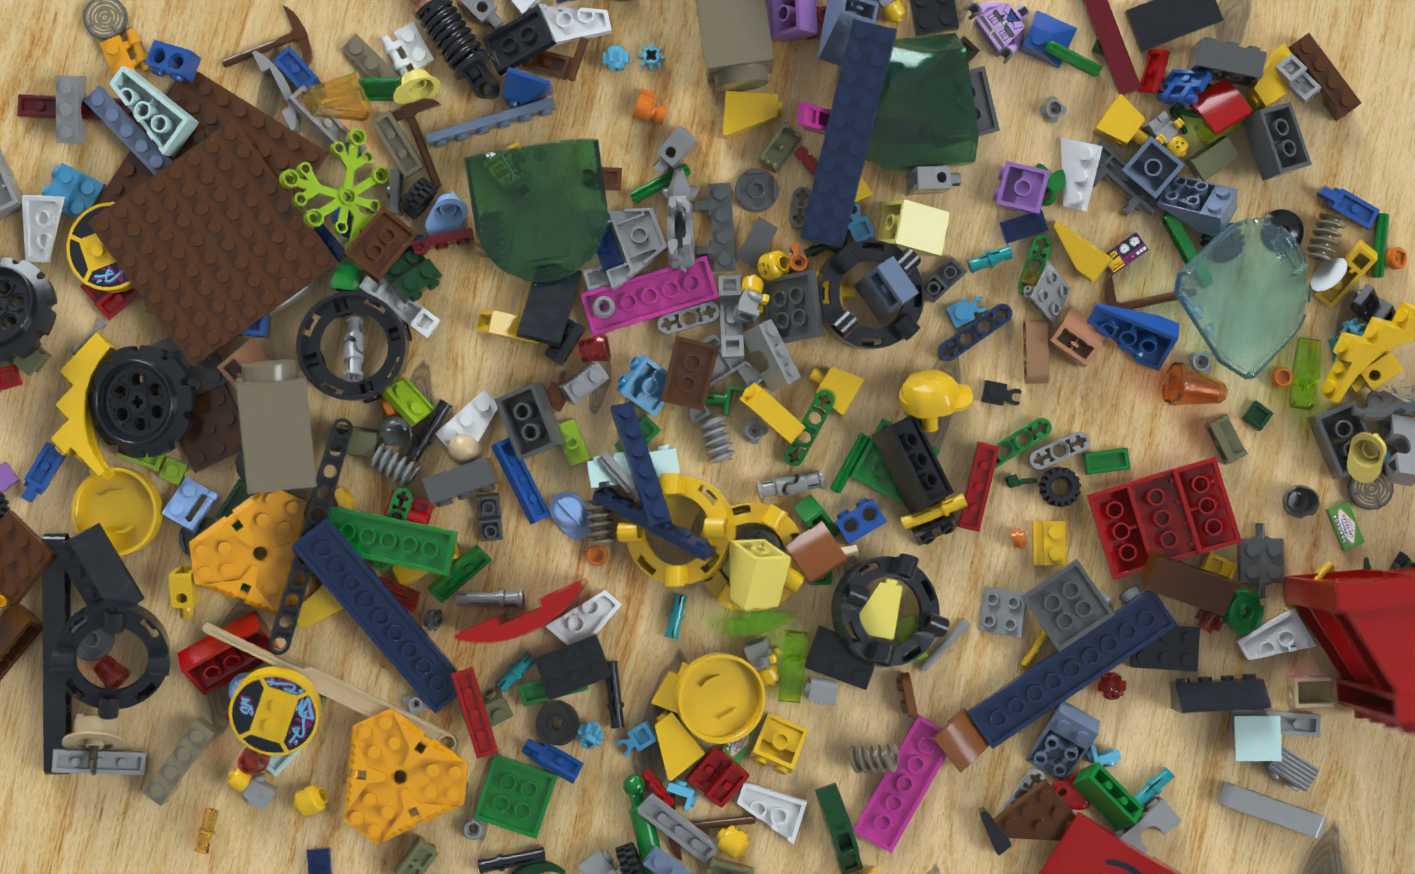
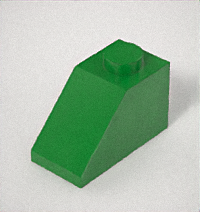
M344 261V264H337L330 288L337 292H360L361 288L359 286L362 282L363 272L349 261Z
M811 494L793 507L809 529L822 521L834 538L840 534V531Z

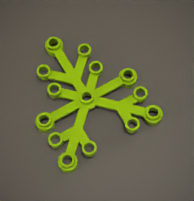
M354 128L347 133L348 153L346 152L345 145L340 141L330 146L331 153L334 156H338L346 168L343 187H340L338 190L320 185L312 172V166L308 162L299 164L296 169L297 172L288 169L282 172L279 177L280 184L284 188L298 187L305 190L292 196V203L296 207L305 205L307 200L317 194L334 198V200L320 209L313 208L305 212L304 222L308 227L315 228L320 226L326 215L339 208L338 220L333 224L332 228L335 234L341 235L348 230L347 218L348 212H350L353 219L349 241L344 245L345 250L360 234V230L362 232L374 218V216L361 213L357 206L366 208L369 213L378 212L381 208L378 200H369L357 195L374 184L382 185L387 183L390 178L389 171L385 167L379 166L370 172V177L352 188L355 170L363 165L370 164L374 159L373 154L368 150L361 152L357 158L359 146L366 142V133L361 128ZM352 135H354V136L356 137V139H357L356 142L354 141ZM336 145L339 146L340 152L336 150ZM364 154L367 155L368 161L364 159ZM302 166L306 167L307 173L303 172ZM376 173L380 176V180L377 179ZM285 176L290 179L289 184L286 182ZM343 194L347 196V201L343 198ZM297 196L301 197L302 203L297 201ZM371 203L375 205V210L371 208ZM310 215L314 218L313 223L310 220ZM338 224L342 226V231L338 229Z

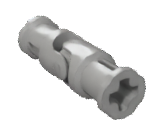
M350 315L345 318V325L347 327L346 334L344 335V363L346 364L344 380L360 382L363 380L361 364L364 362V335L362 334L364 318Z
M822 470L807 475L800 473L793 476L777 477L773 481L762 483L756 481L759 500L775 495L782 497L795 493H805L809 489H825Z

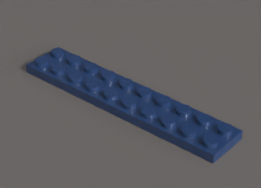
M853 19L800 235L801 239L842 248L845 244L897 29Z
M328 517L291 545L294 551L434 713H437L458 696L451 673L458 671V669Z
M1146 590L1116 610L1113 617L1062 651H1055L967 711L968 715L991 748L994 749L1177 626L1178 624L1158 595Z

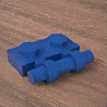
M1172 69L1162 84L1165 92L1158 93L1156 99L1158 102L1168 105L1173 103H1180V105L1185 106L1196 104L1198 96L1193 94L1204 91L1212 79L1210 71Z

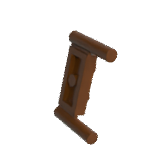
M580 37L573 58L544 51L517 66V68H524L526 71L554 78L575 81L588 39Z

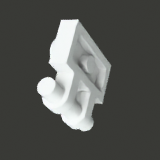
M414 22L394 32L398 39L397 41L392 42L389 36L381 39L385 53L391 57L394 63L393 67L396 72L400 73L401 77L408 73L407 67L413 65L414 69H423L435 62ZM402 47L408 56L405 59H401L397 52Z

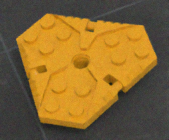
M283 490L255 493L235 507L230 516L227 518L223 516L189 541L194 584L236 599V597L240 598L248 605L276 615L294 555L291 545L299 538L306 514V500ZM239 520L243 526L236 530L232 524ZM257 547L265 548V556L261 558L256 557L253 554L254 549ZM298 556V560H299L300 562L305 563V562L300 558V556ZM313 571L303 602L317 591L316 577ZM295 573L292 577V582L295 584H300L304 580L302 573ZM243 583L250 585L248 592L241 590ZM294 594L286 598V604L295 605L298 601V597Z
M392 707L358 722L352 727L348 768L351 769V774L347 778L343 821L376 845L417 827V823L422 821L426 823L463 806L466 797L469 762L437 739L433 738L431 740L426 737V732ZM419 743L426 747L423 753L416 748ZM399 770L405 772L407 776L406 781H399L396 778V772ZM360 771H367L366 778L359 777ZM416 807L419 813L413 815L410 810L411 808Z

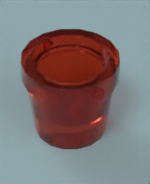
M605 333L579 341V352L584 363L611 360L610 345Z
M110 655L101 659L93 669L106 689L119 688L131 674L127 667H124Z
M246 747L238 758V767L245 774L259 773L269 765L270 755L261 754Z

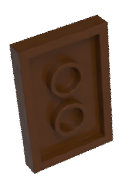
M382 207L342 256L378 284L412 241H414L418 233L385 207Z
M676 336L661 401L704 411L719 346Z

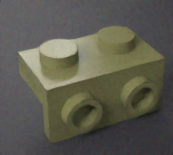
M500 686L489 688L482 693L491 727L514 716L512 709L503 696Z

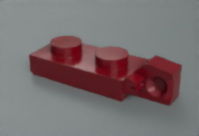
M471 228L429 236L426 239L412 241L415 256L426 255L433 248L436 251L448 249V245L452 244L465 246L474 239V234Z

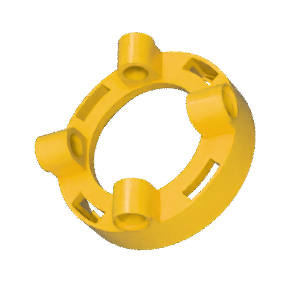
M681 473L661 474V479L658 480L665 499L672 496H685L696 501L703 508L707 515L704 521L705 536L711 545L717 547L715 552L720 557L713 561L709 566L711 569L708 572H705L702 567L712 557L705 561L697 557L693 561L681 565L667 563L652 551L647 540L646 529L628 519L617 526L618 540L620 543H627L630 554L637 566L652 579L665 583V587L685 586L707 580L716 574L729 558V542L735 540L736 525L731 506L725 496L707 481L696 477L681 476ZM702 486L709 489L706 492L714 500L718 499L714 505L707 496L698 491ZM635 498V503L641 506V503Z
M749 502L731 506L733 514L745 511V507H750L751 510L749 513L734 516L736 526L750 522L766 525L779 535L784 547L793 540L790 534L795 533L796 537L801 535L795 523L787 516L788 513L772 504L766 505ZM703 529V531H702V533L700 534L699 538H704V539H707V540H708V538H706V536H705L704 529ZM786 547L785 552L791 557L779 604L786 600L793 592L796 594L805 578L802 570ZM716 552L714 556L711 558V560L708 562V567L717 558ZM706 565L703 566L702 569L708 572ZM720 570L712 576V580L707 579L703 581L707 589L717 598L716 602L732 611L734 608L743 610L730 599V583L724 578ZM751 608V610H743V611H761V610H766V609Z

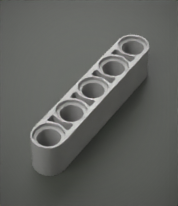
M1225 781L1217 803L1318 839H1321L1328 819L1317 813Z

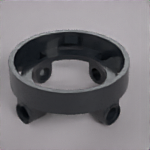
M878 240L858 241L848 246L845 245L832 254L825 261L817 276L822 325L827 332L840 343L859 350L884 348L903 339L907 341L914 336L921 328L917 322L924 305V287L921 275L917 269V266L921 263L918 254L910 248L902 251L892 244ZM894 256L919 293L902 305L897 317L888 325L881 328L862 327L858 325L859 322L853 314L842 308L839 294L842 279L859 262L872 260L883 263ZM824 281H830L828 289L829 304H823V300H825ZM861 338H881V343L874 345V341H862L861 343Z
M343 291L321 299L307 312L297 333L296 352L301 370L309 382L319 391L341 400L369 403L383 398L382 393L393 386L401 376L408 359L409 342L412 341V336L407 322H402L395 310L384 301L364 292ZM367 298L369 299V303L377 306L378 308H380L381 306L386 309L384 314L378 309L365 304ZM353 313L365 314L375 319L385 331L388 340V353L384 364L374 375L360 382H348L331 373L326 366L324 355L320 349L321 339L328 325L336 318ZM316 314L321 318L317 321L311 337L305 335V331L310 329L314 322L312 317ZM324 380L330 385L344 390L342 395L336 394L337 390L327 385L322 387Z
M900 554L897 557L883 556L865 560L851 567L838 582L832 598V623L840 643L855 659L874 667H893L908 664L924 654L935 637L942 638L946 635L949 628V619L940 616L936 591L929 578L917 567L919 558L909 554ZM868 564H877L878 568L872 569L861 576V572L870 568ZM881 577H893L904 582L913 591L919 605V621L914 633L908 640L896 646L872 639L865 631L860 620L859 609L865 606L869 597V590L866 587ZM848 621L852 632L859 641L855 644L845 627V623Z
M124 600L99 601L80 609L66 622L60 633L56 651H53L51 671H57L61 683L73 697L84 704L98 708L99 718L106 720L116 719L119 716L120 709L132 707L148 699L160 687L165 676H169L170 643L162 623L146 608ZM86 616L90 621L83 624L73 634L70 631V627L73 624L77 626ZM145 619V622L153 630L156 629L159 634L155 638L147 628L140 624L142 620ZM103 628L104 632L110 634L122 633L124 629H127L136 634L144 643L148 652L147 668L143 675L129 686L119 689H106L89 682L78 668L77 650L83 639L93 631Z

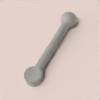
M99 319L97 326L77 346L71 348V353L75 355L100 328L106 327V321Z

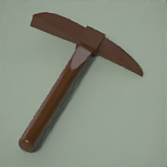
M283 6L293 27L291 33L222 60V64L227 68L254 57L252 54L254 51L263 54L296 41L299 42L306 65L309 66L312 62V49L306 29L297 15L288 7Z
M424 99L404 105L392 114L397 122L403 119L408 121L431 183L438 189L442 184L415 117L417 113L440 106L441 104L434 99Z
M1111 276L1106 286V305L1131 310L1194 297L1196 291L1194 288L1119 303L1116 300L1113 278Z
M674 803V805L671 806V808H673L676 811V805ZM748 815L694 821L691 823L702 830L729 827L731 825L755 824L756 817ZM668 836L673 852L682 861L680 844Z

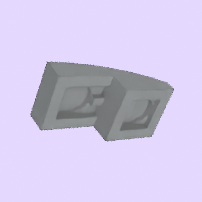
M1292 53L1275 66V70L1282 81L1303 104L1321 90V86L1306 73L1307 67Z

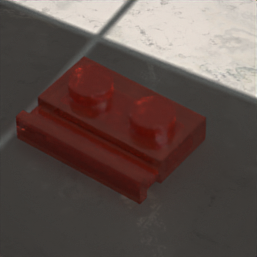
M379 576L406 610L415 614L419 606L421 592Z

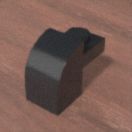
M1368 284L1355 294L1354 301L1350 306L1352 311L1367 323L1370 322L1372 317L1392 321L1396 314L1394 306L1379 298L1374 287Z

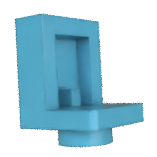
M1094 743L1085 752L1088 762L1091 761L1092 764L1099 762L1103 767L1116 765V761L1122 760L1120 751L1116 748L1097 753Z
M675 778L674 781H669L667 791L686 797L684 811L688 812L689 806L694 807L697 799V794H694L695 788L688 786L687 781Z

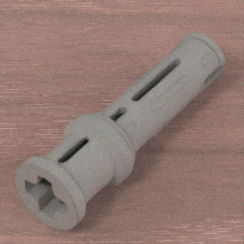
M501 589L499 592L458 591L456 595L457 606H498L501 609H505V607L524 609V589H520L519 592L506 591L505 589Z

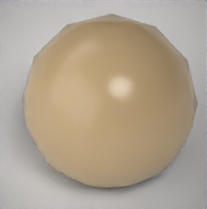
M461 434L451 439L449 456L455 463L464 465L476 459L479 454V445L472 436Z

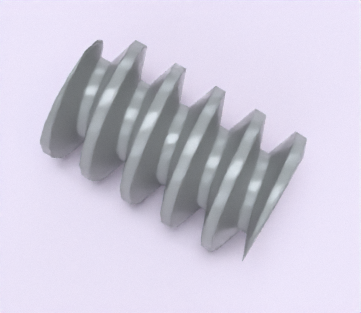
M725 416L701 421L705 422V424L700 427V430L707 431L702 438L710 440L704 446L712 448L707 452V456L714 457L709 461L711 465L731 460L730 456L735 453L734 450L727 449L733 444L732 442L725 441V439L730 437V433H723L728 428V425L721 424L726 419Z
M383 443L375 452L370 466L375 468L379 465L378 472L383 473L386 470L385 477L390 478L393 476L394 483L401 480L400 487L402 488L408 484L410 485L418 475L421 466L414 470L413 461L406 465V456L399 460L400 452L397 451L391 455L392 447L384 450L385 443Z

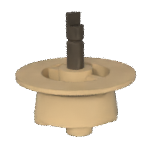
M84 713L76 715V719L73 722L74 733L62 739V745L66 749L89 750L87 768L90 769L92 776L96 775L99 750L124 751L127 748V742L117 736L120 723L117 720L101 719L98 716H90Z

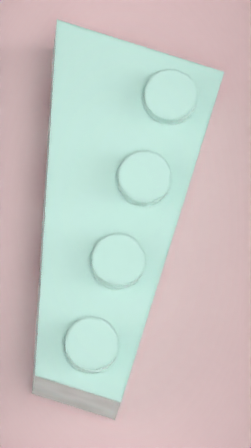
M121 66L109 84L124 104L130 108L134 114L133 116L142 124L148 136L159 147L160 152L163 155L174 158L199 122L135 70Z
M671 445L659 446V451L650 452L649 450L658 478H661V474L680 473L676 448L672 449ZM624 452L615 453L613 459L632 478ZM599 456L593 457V461L587 462L591 488L619 485L597 461Z

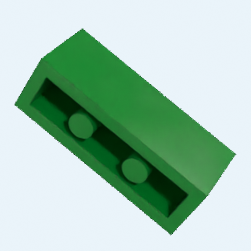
M1099 762L1082 768L1073 782V785L1117 830L1135 825L1144 810L1134 797Z

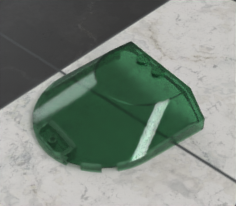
M956 33L895 39L865 160L868 162L872 161L881 165V168L892 171H911L916 167L924 166L952 167L974 163L978 147L979 130L965 46Z
M597 138L566 139L487 151L464 158L476 234L485 253L500 269L526 281L549 282L565 278L577 272V269L582 267L587 261L589 262L596 254L603 235L606 233L608 222L607 200Z

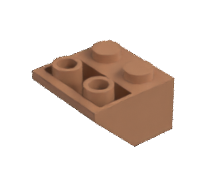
M1070 307L1048 339V344L1083 368L1090 363L1099 350L1105 336L1087 323L1088 317L1075 308Z
M251 337L222 361L217 368L236 388V378H242L241 365L272 359Z

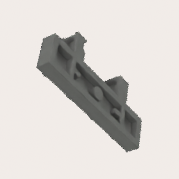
M1100 140L1096 145L1103 146L1093 188L1102 178L1105 181L1109 179L1127 194L1125 198L1128 202L1120 210L1125 217L1134 208L1137 211L1143 208L1149 215H1152L1159 208L1157 202L1162 193L1156 199L1153 198L1121 170L1127 162Z
M731 183L709 184V196H704V201L693 202V211L702 210L707 212V216H711L712 239L709 240V245L702 247L696 245V255H708V260H714V272L736 271Z

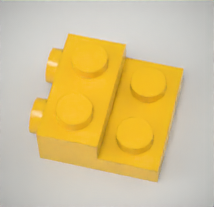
M768 712L750 756L754 758L753 761L758 765L765 766L767 763L774 766L773 770L779 774L786 775L787 772L791 773L794 770L809 729Z

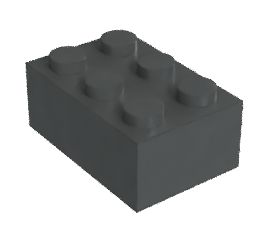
M1205 37L1191 48L1187 70L1210 71L1212 80L1221 81L1226 78L1231 84L1251 87L1262 78L1267 52L1260 51V48L1255 46L1244 48L1239 47V44L1235 42H1225L1224 44L1217 42L1215 38Z
M1291 102L1259 110L1242 120L1262 181L1292 173L1312 165Z
M542 382L528 384L494 399L518 461L532 458L566 443Z
M1356 400L1347 401L1307 418L1333 479H1342L1350 475L1347 469V459L1352 438L1358 433H1370L1365 420L1351 415L1353 407L1359 408Z
M487 457L422 479L430 504H437L438 507L452 504V499L457 497L459 500L473 497V492L477 490L480 493L495 489L494 485L499 483L491 458Z

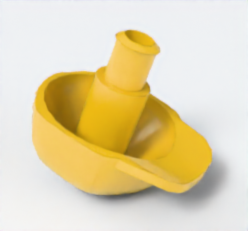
M932 369L911 373L900 389L898 400L900 407L906 413L922 418V429L924 432L932 433L939 429L938 417L951 415L953 412L966 410L973 404V393L968 385L957 384L950 375L940 370Z

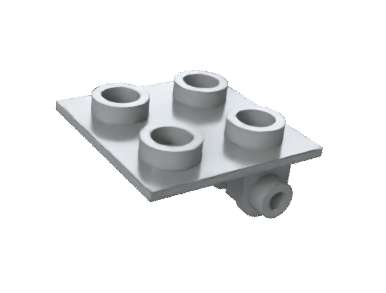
M1048 262L1037 285H1028L1024 288V296L1031 300V304L1041 312L1042 317L1048 318L1054 324L1071 288L1051 263Z
M985 586L978 630L1021 638L1026 603L1021 597L1024 593Z

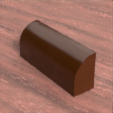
M1154 551L1150 552L1142 575V585L1145 590L1221 616H1225L1238 586L1229 577Z
M11 603L0 616V681L43 630V623L39 618L20 603L15 605Z

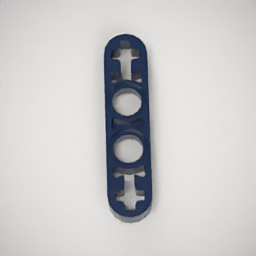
M1007 304L995 306L943 342L938 348L939 358L943 361H952L1003 326L1012 317L1011 307ZM998 308L1000 310L1005 309L1007 311L1005 314L1006 319L999 318L995 321L998 324L995 326L993 320L988 315L991 314L993 318L999 313ZM981 320H985L990 324V329L986 333L978 329V323ZM962 333H969L971 335L972 342L969 345L961 343L960 336ZM955 339L957 345L962 350L959 352L957 347L951 352V354L953 355L952 357H950L949 355L944 356V346L950 348L955 344L954 342H952V340Z

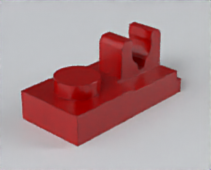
M1166 49L1149 50L1140 81L1142 88L1138 90L1139 93H1152L1154 95L1164 93L1163 90H1160V85L1166 80L1163 74L1168 64L1170 51Z

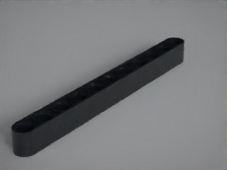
M338 418L331 425L316 476L317 487H313L299 538L306 531L312 529L328 517L353 432L352 423L345 418ZM339 422H345L348 425V430L345 434H338L336 431V426ZM339 443L342 451L339 455L333 456L330 453V447L332 444ZM327 465H333L336 469L335 474L331 477L324 475L323 471ZM322 486L329 488V495L326 498H319L317 495L318 489ZM315 508L323 510V516L318 520H314L311 517V512ZM295 551L269 637L271 651L280 655L286 653L290 648L312 570L306 563L298 560L299 555ZM295 573H302L304 575L302 583L295 584L292 582V577ZM291 594L298 597L297 603L295 605L286 604L287 596ZM284 616H289L292 619L291 624L287 627H282L279 624L280 619ZM276 638H283L286 643L282 648H275L273 646L274 640Z
M45 533L42 540L50 548H54L69 539L70 536L68 533ZM56 555L42 573L43 766L46 775L70 774L52 773L53 749H66L62 745V739L72 734V695L61 683L57 671H51L53 651H56L58 639L64 625L71 618V578Z

